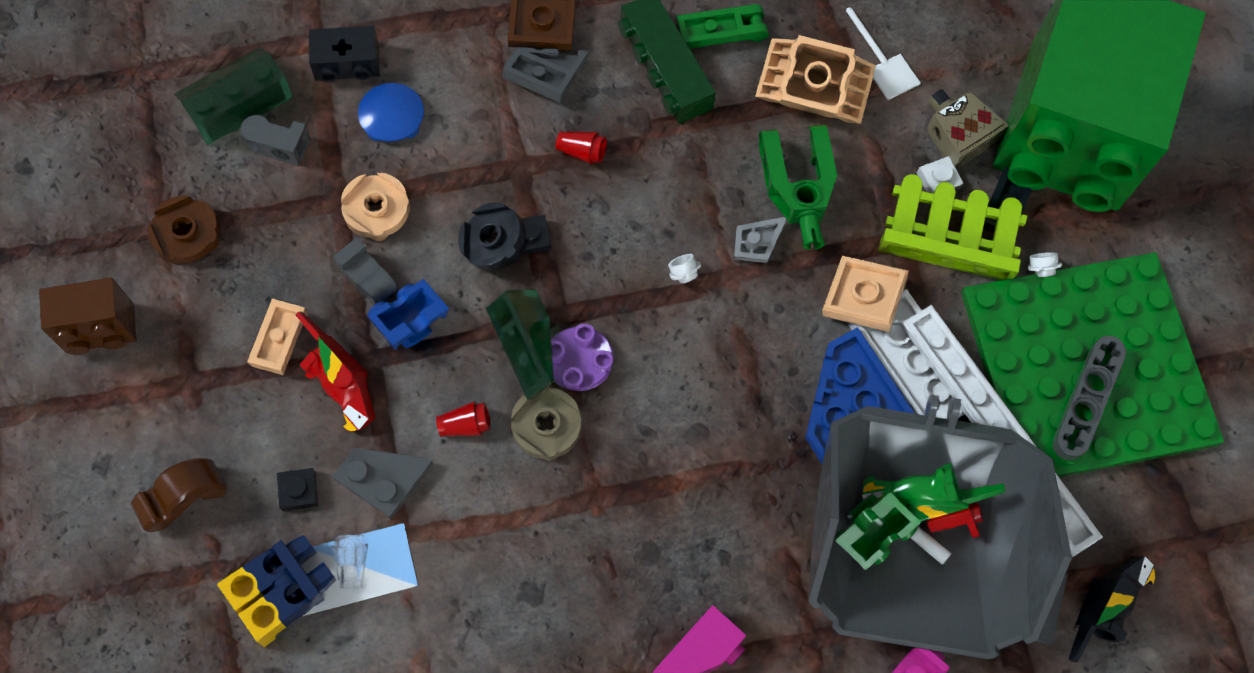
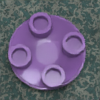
M579 324L577 327L565 329L556 334L545 346L544 364L550 378L562 388L572 391L590 390L604 382L612 370L614 363L612 347L609 341L589 324Z

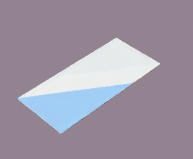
M404 523L313 546L317 553L301 564L304 571L309 573L324 562L336 578V581L329 589L322 593L325 600L314 606L305 615L418 586Z

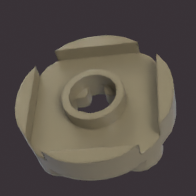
M548 388V390L537 391L536 389L529 391L517 401L512 410L511 431L515 442L522 451L532 457L542 458L546 461L555 460L569 452L575 446L581 434L582 419L578 405L570 395L562 390ZM549 416H552L554 418V428L552 430H540V423L537 420L540 417L547 419Z

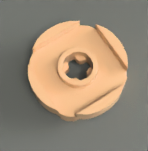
M377 173L378 176L371 175L368 177L364 174L353 179L345 187L341 197L342 214L347 226L357 235L371 238L374 241H383L389 235L397 232L406 222L410 212L409 200L404 186L395 177L386 173ZM379 200L383 201L381 204L382 208L379 211H369L368 203L370 201L374 203Z

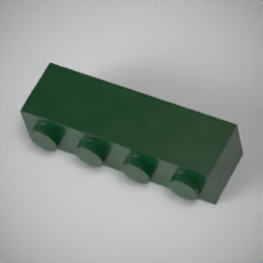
M634 0L622 5L620 20L618 21L619 30L625 39L629 38L632 43L633 54L637 62L645 65L651 86L654 89L658 88L662 94V102L669 115L673 114L677 122L681 124L712 110L716 92L660 0Z

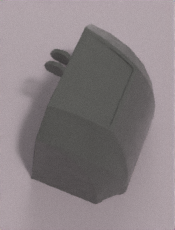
M930 394L926 404L925 415L866 406L832 422L825 447L815 510L810 562L809 603L815 609L819 607L833 622V629L839 635L989 660L999 656V649L1024 640L1027 644L1037 641L1072 559L1053 459L1012 429L958 421L961 399L952 398L949 402L947 419L936 417L940 405L939 396ZM952 463L958 486L963 489L1003 483L1005 485L1006 493L978 501L984 522L978 523L980 537L972 538L967 524L931 533L927 520L921 521L918 526L952 553L943 565L911 538L906 541H902L899 538L888 546L891 552L883 562L877 565L873 564L865 570L835 541L837 531H843L852 522L847 515L864 500L862 484L870 476H874V480L897 481L914 475H932L936 469L943 467L945 464Z

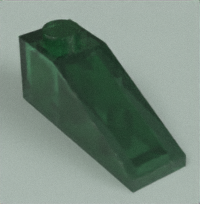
M536 289L506 290L486 310L527 400L533 399L554 382L550 319Z

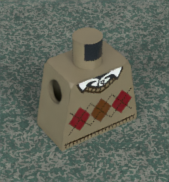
M941 89L928 100L929 105L936 112L927 127L928 133L942 157L949 156L955 169H958L1000 142L1009 127L1003 119L972 93H966L953 101Z

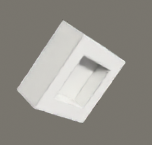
M949 156L921 166L917 171V175L921 178L923 186L928 193L934 194L937 185L942 182L952 184L955 191L960 190L964 184Z

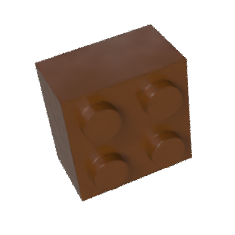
M113 277L39 289L41 329L65 353L81 355L88 353L90 349L101 347L118 349L124 347L125 343L137 342L134 303Z

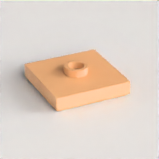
M842 256L822 309L823 316L890 332L908 279V270Z

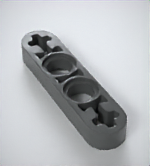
M1103 336L1089 350L1053 438V450L1061 459L1067 461L1076 460L1086 453L1091 444L1126 356L1125 345L1116 337ZM1108 347L1111 349L1110 355L1112 357L1105 363V366H1100L1099 364L1105 355L1103 349ZM1094 374L1099 376L1104 382V389L1096 391L1090 388L1087 383L1088 375ZM1077 404L1089 407L1092 413L1090 421L1080 420L1076 416L1074 410ZM1074 429L1081 430L1074 439L1076 447L1073 450L1068 449L1066 439L1073 433Z

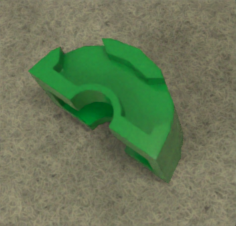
M884 489L881 497L877 498L872 493L847 515L852 522L843 531H837L835 541L867 570L871 565L880 564L889 556L891 549L888 546L893 541L899 538L902 541H906L911 538L921 522L888 489Z

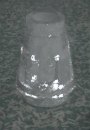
M365 535L335 536V545L331 547L340 588L362 587L369 545L365 544Z

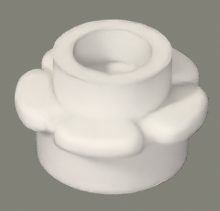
M1038 253L1030 256L1028 269L1035 271L1038 277L1053 276L1056 274V269L1062 267V263L1058 262V253Z
M693 254L681 255L668 264L671 271L669 275L672 280H678L679 283H687L698 276L697 269H700L701 263L695 260Z

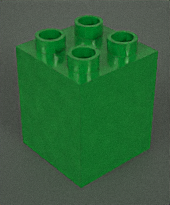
M1055 0L1031 44L1006 121L1009 127L1000 140L991 168L1003 172L1005 167H1008V179L1018 187L1024 189L1028 187L1032 190L1049 187L1072 195V201L1084 210L1106 212L1112 209L1118 211L1168 151L1206 12L1171 0Z

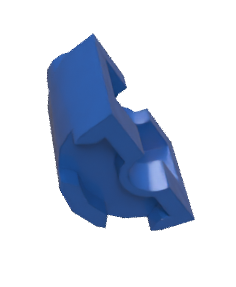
M422 279L414 285L407 284L400 289L396 295L398 299L393 303L381 301L375 304L369 310L367 316L394 350L398 348L399 344H402L407 349L429 336L433 332L429 326L440 317L444 319L449 308L430 285Z

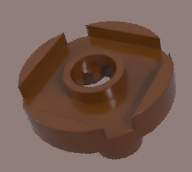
M177 196L164 201L154 211L155 217L152 219V223L150 224L149 222L147 232L151 244L162 257L175 265L197 261L219 245L220 225L213 209L206 202L193 200L190 196ZM185 223L188 227L192 226L188 234L183 236L176 235L180 231L179 225Z

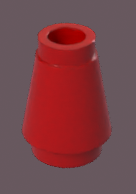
M560 131L556 139L557 151H562L591 165L594 162L601 163L604 159L607 139L604 136H600L599 132Z
M473 401L443 415L436 416V425L440 437L482 436L484 431L491 430L490 415L485 402L478 404L476 401Z

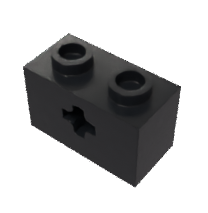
M375 26L310 29L309 64L315 81L333 82L338 79L347 78L365 80L370 77L380 76L379 42Z

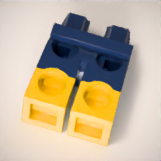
M305 535L292 540L286 545L280 540L271 549L265 551L217 583L256 642L264 648L275 640L276 635L305 615L314 606L324 601L322 593L328 590L336 581V578L324 562L309 573L304 571L301 564L317 553Z

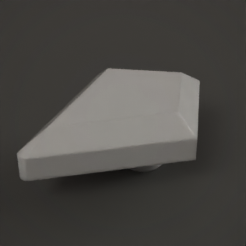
M780 217L738 225L736 227L734 260L767 263L785 225L786 218Z

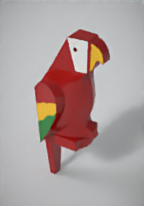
M298 311L295 316L319 342V347L311 351L299 364L306 371L305 376L319 379L327 395L342 407L347 423L343 427L347 431L355 432L365 429L376 418L367 388V371L332 336H328L303 312Z

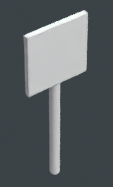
M848 7L846 12L881 61L880 64L876 65L873 79L887 100L921 84L902 55L899 54L887 60L853 9Z

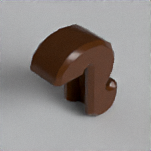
M195 458L180 462L163 471L155 479L151 489L143 492L139 491L134 496L131 506L143 530L156 532L168 527L197 499L207 500L223 497L227 487L213 460Z

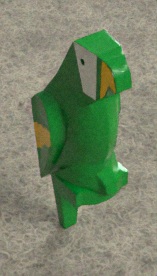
M952 463L945 464L943 467L936 469L932 475H914L897 481L874 480V476H870L862 484L863 499L872 493L879 498L882 496L884 489H888L920 522L969 509V504L1006 493L1004 483L971 489L959 487Z

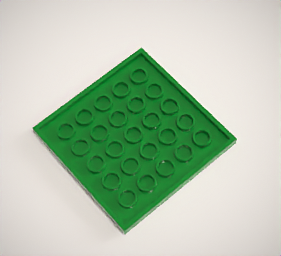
M1157 252L1056 270V274L1053 276L1038 277L1037 274L1017 277L1013 280L1006 279L967 286L962 289L961 295L988 382L1035 446L1053 459L1055 473L1059 478L1217 447L1224 443ZM1103 336L1116 337L1125 345L1126 356L1091 444L1086 453L1076 460L1067 461L1061 459L1053 450V438L1089 350ZM1108 347L1103 349L1105 355L1099 364L1100 366H1105V363L1112 357L1110 355L1111 349ZM1094 374L1087 376V383L1090 388L1096 391L1104 389V382L1099 376ZM1083 404L1075 406V414L1080 420H1091L1092 413L1089 407ZM1074 429L1073 433L1066 439L1068 449L1073 450L1076 447L1074 439L1081 430Z

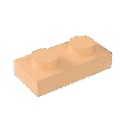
M276 299L271 300L247 361L250 366L284 375L303 326L302 322L295 315L299 311L307 316L308 312L305 307Z

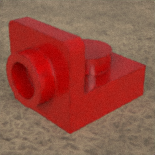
M978 501L969 504V509L927 520L931 533L967 524L972 538L980 537L978 523L984 522Z

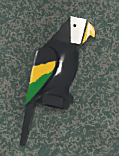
M1131 556L1108 573L1092 579L1075 625H1079L1069 656L1071 662L1078 663L1093 634L1097 638L1108 642L1117 643L1125 640L1127 633L1123 630V623L1134 609L1139 591L1147 584L1154 585L1156 579L1154 565L1145 556Z

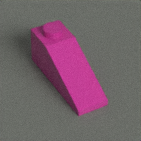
M712 605L652 673H709L719 669L725 661L731 666L745 650L741 643L746 635Z

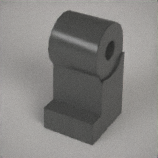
M261 115L249 116L241 124V134L251 151L292 165H300L311 140L306 124L293 121L291 127L286 128L269 123Z
M357 237L333 256L340 273L373 305L388 300L399 291L391 276L367 252L365 246Z

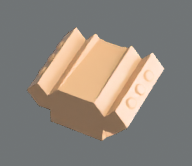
M801 35L795 40L772 38L755 97L820 116L838 118L847 123L861 124L876 65L856 56L854 53L855 49Z

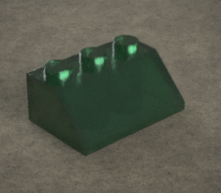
M261 47L174 93V96L206 145L241 127L243 121L249 116L263 115L293 98L286 77L271 55Z

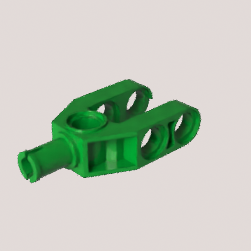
M824 124L808 126L807 128L810 129V145L812 150L810 162L811 165H815L817 180L805 179L795 183H790L787 179L778 130L760 131L759 151L768 197L789 224H800L803 248L805 250H811V243H813L814 250L823 247L825 242L822 236L820 221L823 220L837 178L827 126ZM806 198L810 200L812 203H804L801 202L799 199Z

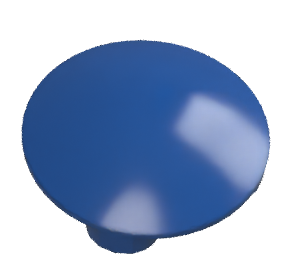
M386 83L374 87L365 94L358 108V119L361 127L373 141L393 142L405 138H413L418 134L419 126L424 116V107L419 95L410 87L398 83Z

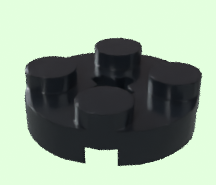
M488 203L474 210L472 213L475 216L471 218L469 223L464 221L459 232L458 244L463 256L473 266L485 271L498 270L508 264H514L519 261L522 256L521 249L526 235L522 218L514 210L502 203ZM495 230L498 235L493 242L489 243L486 241V238L490 237L492 231Z

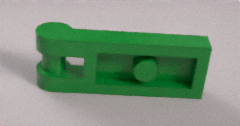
M759 4L676 16L677 29L689 49L744 40L760 42L769 37L768 27L762 20L764 18L763 8ZM743 21L749 22L750 25H743Z

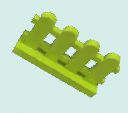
M914 174L907 175L903 179L901 186H894L892 195L898 197L894 217L888 216L886 219L885 227L889 228L885 229L881 238L879 252L996 280H1013L1018 274L1021 260L1016 258L1020 255L1021 247L1015 246L1018 226H1024L1027 220V216L1021 214L1022 205L1018 199L1007 198L1003 201L1000 208L996 209L988 207L989 198L984 191L974 190L968 196L967 201L954 199L955 188L948 182L938 184L934 194L921 191L922 180ZM919 202L931 204L927 225L915 222ZM952 210L964 212L960 233L948 230ZM985 217L997 220L993 241L981 238Z

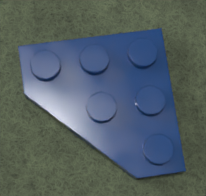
M858 327L829 342L826 348L805 439L821 464H823L825 447L832 422L866 406L914 413Z

